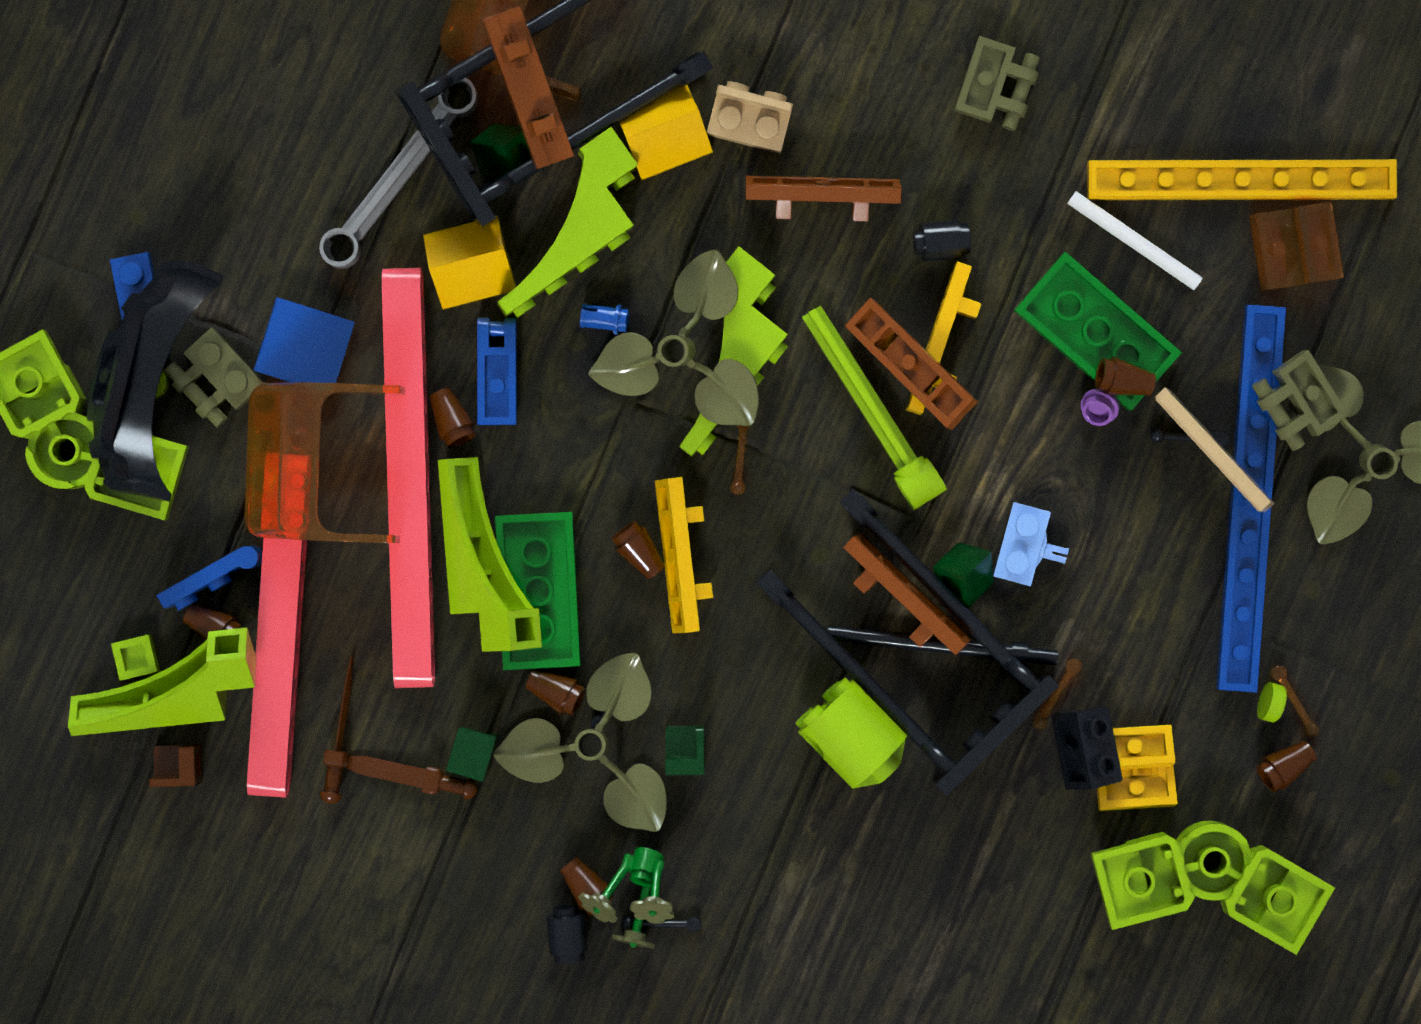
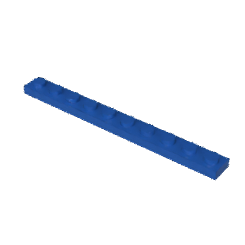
M1245 305L1233 459L1272 500L1277 436L1275 428L1277 426L1269 413L1262 411L1256 402L1259 397L1252 388V385L1263 378H1266L1272 390L1280 385L1272 371L1282 365L1286 307ZM1232 482L1216 689L1257 693L1271 507L1266 512L1257 511Z

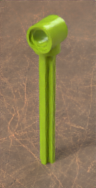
M820 305L808 312V314L802 317L803 321L898 469V471L893 473L895 475L894 480L912 509L916 510L946 491L947 488L930 460L927 457L924 458L923 455L917 458L822 306Z

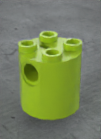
M844 677L840 682L836 681L822 695L826 702L821 707L819 704L814 708L810 707L795 722L800 728L798 733L852 789L880 784L901 764L907 735L853 679L849 681Z

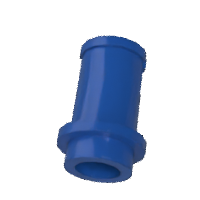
M587 303L582 304L580 314L581 328L612 330L614 335H619L620 332H627L629 309H623L620 304L616 308L588 305Z

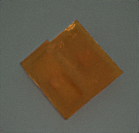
M1332 202L1256 213L1249 216L1261 291L1344 278Z

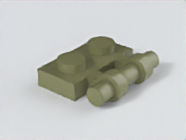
M979 36L954 111L990 123L995 109L1006 113L1002 127L1010 131H1016L1020 118H1025L1028 109L1025 102L1031 85L1036 84L1039 75L1036 69L1040 57L1026 53L1022 66L1012 63L1016 47ZM1006 76L1017 80L1011 99L1000 95Z
M212 327L183 353L194 364L191 368L184 371L175 361L164 371L173 381L172 386L179 394L184 393L196 405L195 411L201 418H208L216 428L220 427L228 419L219 409L226 400L236 410H239L266 385L215 328ZM203 375L217 389L210 397L195 383Z
M1309 350L1300 351L1272 371L1280 384L1272 390L1266 378L1260 379L1252 385V388L1259 397L1256 402L1262 411L1269 413L1277 426L1275 432L1279 439L1285 440L1292 451L1305 445V441L1299 433L1304 427H1307L1311 436H1319L1349 415ZM1287 397L1298 413L1291 419L1280 403Z

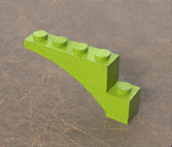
M612 127L579 149L578 155L582 159L581 173L568 217L553 245L539 264L517 287L498 301L497 305L506 317L513 312L517 318L536 305L533 298L545 290L548 295L553 294L568 283L564 278L575 268L580 273L584 272L599 261L595 254L607 246L613 251L630 239L627 232L634 225L608 189L613 186L618 191L634 180L635 177L632 172L636 170L638 164Z
M738 246L726 262L736 278L739 294L735 307L724 317L722 350L719 362L724 359H732L744 364L753 374L758 386L764 378L759 373L768 360L775 364L789 347L783 342L788 334L753 307L756 302L763 305L776 289L771 284L775 274ZM700 413L696 423L679 447L691 457L696 451L703 455L717 438L711 432L718 424L707 420Z
M478 457L438 460L450 614L479 613L482 652L514 651L542 647L539 608H533L518 587L494 537L485 506Z
M238 628L209 631L208 639L191 654L155 675L123 687L98 693L71 696L68 729L71 736L224 721L226 719L227 690L255 687L256 655L248 629Z

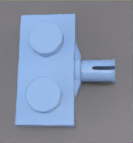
M1013 502L994 577L1031 586L1035 569L1042 558L1065 564L1067 557L1059 556L1052 552L1068 555L1069 548L1047 543L1046 529L1051 512Z

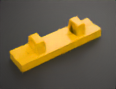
M958 261L953 266L926 347V351L939 363L953 322L956 319V314L976 319L981 307V303L963 297L972 266ZM941 378L932 387L936 388L942 382ZM911 393L905 410L918 415L923 414L925 406Z
M682 477L656 480L655 488L672 633L700 631L696 600L713 598L712 583H694L688 523L704 521L703 506L686 508Z

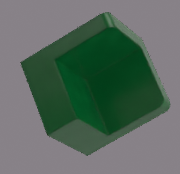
M495 123L470 142L482 176L497 178L532 158L520 126Z
M957 543L933 566L934 575L966 607H970L994 582L991 552L964 543Z
M704 725L666 727V775L705 774Z
M460 727L456 734L446 771L483 782L487 777L499 734L492 732L486 734L470 728Z

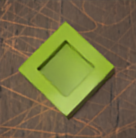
M152 634L111 643L120 681L160 671Z

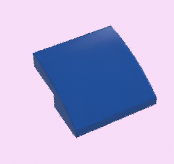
M276 297L253 371L332 395L355 322Z

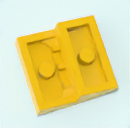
M1172 726L1113 728L1122 781L1097 788L1099 811L1176 806L1178 802L1173 767L1176 761Z

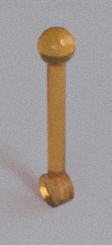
M736 425L739 429L735 480L731 483L730 490L734 495H741L745 491L742 477L746 434L750 426Z
M1078 659L1067 661V671L1059 682V687L1053 692L1041 714L1033 718L1032 723L1036 729L1042 730L1047 726V717L1073 674L1081 671L1082 664Z
M1274 666L1271 670V677L1285 687L1290 701L1305 725V734L1308 737H1316L1320 732V728L1310 720L1286 678V668Z

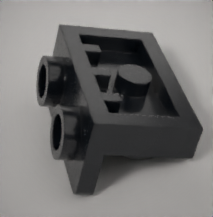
M1098 706L1086 710L1061 711L1051 714L1066 790L1095 789L1122 781L1108 706Z

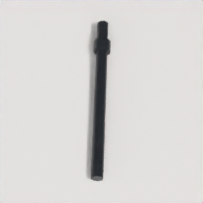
M828 625L827 629L839 642L954 654L937 637L933 636L924 645L919 647L909 638L911 634L834 625ZM970 641L957 654L995 659L978 641ZM1013 641L1011 645L1003 644L1024 666H1026V662L1057 665L1058 650L1028 647V643Z

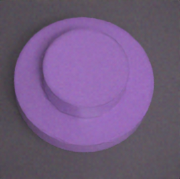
M1092 389L1086 392L1081 400L1083 417L1087 422L1096 426H1103L1113 421L1120 409L1118 399L1114 395L1104 394L1101 389Z

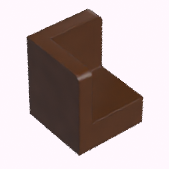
M201 744L158 745L154 747V777L149 779V787L196 786L202 783Z

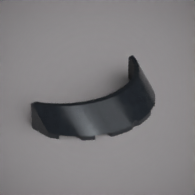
M190 261L164 262L153 270L155 277L140 293H132L121 309L124 311V317L116 331L108 332L99 353L88 399L87 421L93 422L94 439L88 444L91 457L99 461L105 476L103 482L111 490L170 502L172 494L160 477L153 452L152 419L157 388L167 357L182 327L204 298L222 283L223 278L222 274Z

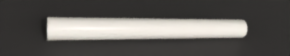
M1077 191L1074 192L1068 201V205L1192 290H1195L1201 282L1202 277Z

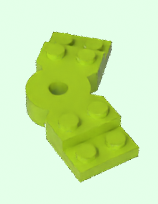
M42 329L0 352V415L11 435L29 439L25 456L27 464L35 477L53 488L79 489L85 487L90 499L168 521L190 446L152 435L156 466L163 483L172 494L170 502L111 490L103 482L105 476L99 461L93 459L90 454L88 443L94 439L93 422L87 421V416L82 414L87 398L69 365L64 364L47 330ZM67 440L73 442L76 450L74 457L69 461H65L60 455V447Z
M1209 820L1194 823L1182 831L1177 839L1164 832H1159L1125 841L1126 844L1090 853L1109 926L1112 930L1187 911L1195 896L1205 900H1220L1223 912L1297 955L1335 890V887L1263 845L1250 848L1247 840L1241 833L1218 821ZM1212 851H1218L1221 856L1219 866L1214 870H1206L1203 864L1205 856Z

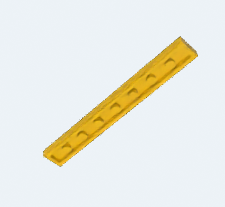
M1397 159L1089 160L1087 162V199L1394 200L1397 198Z

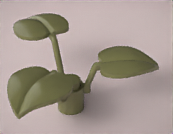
M717 250L707 251L693 259L678 276L674 287L675 304L679 310L694 313V316L684 328L680 329L678 335H669L660 341L656 356L653 357V346L646 337L632 332L622 333L611 339L605 346L598 360L589 370V376L599 385L612 392L626 396H640L652 391L659 383L660 374L655 363L662 362L670 367L687 365L689 368H694L707 376V378L698 383L695 389V404L703 417L720 425L751 426L756 420L759 409V392L753 374L744 364L732 359L720 361L714 371L694 360L696 353L695 344L688 337L689 332L700 321L702 315L710 320L721 319L728 315L737 303L739 294L738 284L722 254Z
M1318 364L1349 414L1339 422L1364 448L1359 457L1360 466L1364 470L1363 474L1354 477L1349 484L1339 476L1326 477L1319 480L1308 494L1306 502L1307 514L1315 538L1320 544H1329L1353 534L1367 521L1371 514V494L1362 488L1356 487L1357 484L1363 481L1369 482L1372 477L1377 479L1391 477L1396 472L1399 462L1404 475L1413 482L1421 484V420L1410 423L1401 431L1400 443L1402 449H1396L1393 452L1380 444H1371L1346 419L1357 414L1362 407L1364 392L1361 383L1348 371ZM1337 422L1335 425H1333L1326 431L1333 429L1339 422Z
M627 653L614 657L604 663L592 675L587 685V702L591 708L605 711L595 729H587L580 732L574 744L560 746L561 735L557 727L545 719L534 718L525 720L513 728L503 743L493 753L496 761L506 771L520 779L534 783L548 782L562 773L564 761L561 753L576 751L577 755L584 760L593 761L599 759L602 764L619 778L610 782L604 791V807L609 817L619 825L627 828L652 832L659 831L663 825L667 811V794L660 775L653 768L645 764H635L624 774L605 755L609 743L602 731L611 716L613 715L620 721H632L643 715L650 705L652 695L651 684L640 656L636 653Z

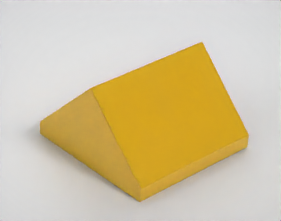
M687 84L675 87L619 122L631 155L638 164L637 170L641 180L713 153L699 109Z
M495 216L496 219L484 226L471 222L423 235L429 271L443 310L506 294L516 287L498 216Z

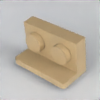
M728 81L726 86L718 85L707 135L781 154L793 107L792 103L786 102L787 97L771 91H765L764 96L750 93L749 86L737 82Z

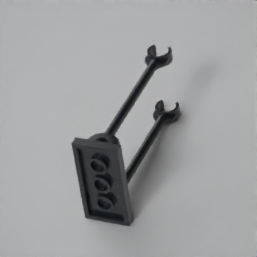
M562 0L526 22L531 37L592 0ZM491 44L419 87H416L413 81H409L393 89L472 220L481 226L496 219L488 206L490 203L502 197L514 186L545 167L536 169L532 158L506 174L477 188L471 178L476 173L473 165L465 153H456L450 143L455 139L454 134L444 119H435L426 103L494 61L496 58ZM696 52L671 69L672 72L569 134L567 138L572 151L679 85L684 86L713 69L705 52Z
M853 488L840 501V504L863 527L866 526L1025 690L1012 705L1005 701L991 714L989 718L994 722L984 732L977 728L962 743L966 750L953 761L794 597L795 594L771 569L756 583L780 608L783 607L942 771L933 782L947 796L1032 714L1059 685L1049 675H1042L1037 679L1027 667L1016 659L877 516L878 513Z

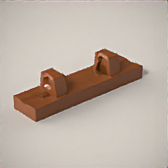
M519 6L483 19L485 31L535 168L540 169L573 157V151L521 7ZM549 114V116H547V117H545V118H543V119L536 120V121H531V120L536 119V118H538V117H541V116H544V115Z
M746 175V200H776V219H791L792 201L853 202V221H868L869 203L901 204V184L899 179Z
M871 297L845 325L946 428L953 430L962 418L978 403L928 351ZM941 378L942 382L932 393L927 392Z
M862 533L853 536L843 547L865 568L863 573L853 582L859 590L866 593L879 581L921 622L919 627L909 636L919 647L935 635L950 651L957 655L972 640Z

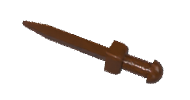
M353 656L350 657L344 682L334 750L325 749L323 762L328 767L324 791H320V797L327 804H335L342 798L343 794L339 793L342 768L348 765L350 752L341 750L351 691Z
M350 756L349 763L345 767L360 775L422 788V793L431 795L437 794L442 790L461 794L465 800L473 798L478 792V784L475 779L468 778L463 780L446 776L441 768L427 766V769L368 756Z

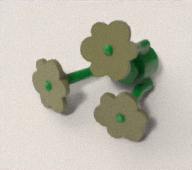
M637 847L633 855L625 854L620 868L602 895L594 893L589 896L586 893H580L578 899L582 902V907L591 912L598 920L615 923L618 918L609 899L629 871L631 874L630 880L642 886L639 901H634L630 905V909L634 912L635 917L632 931L625 930L623 937L612 935L611 939L629 943L632 948L636 946L655 948L654 944L646 942L647 934L640 933L643 920L646 919L653 924H661L665 919L674 918L673 905L659 897L661 875L665 865L664 856L650 848Z

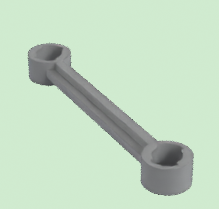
M467 78L458 83L467 85L466 90L471 97L470 103L463 109H452L448 103L450 91L447 89L438 95L439 103L432 111L436 120L439 118L444 119L448 126H450L456 117L468 116L475 110L478 104V93L473 83ZM418 130L343 227L331 229L323 235L319 246L320 254L331 266L345 269L358 261L361 254L360 241L430 152ZM340 234L350 236L349 241L353 245L352 256L342 262L334 261L335 258L330 251L333 242L330 239Z

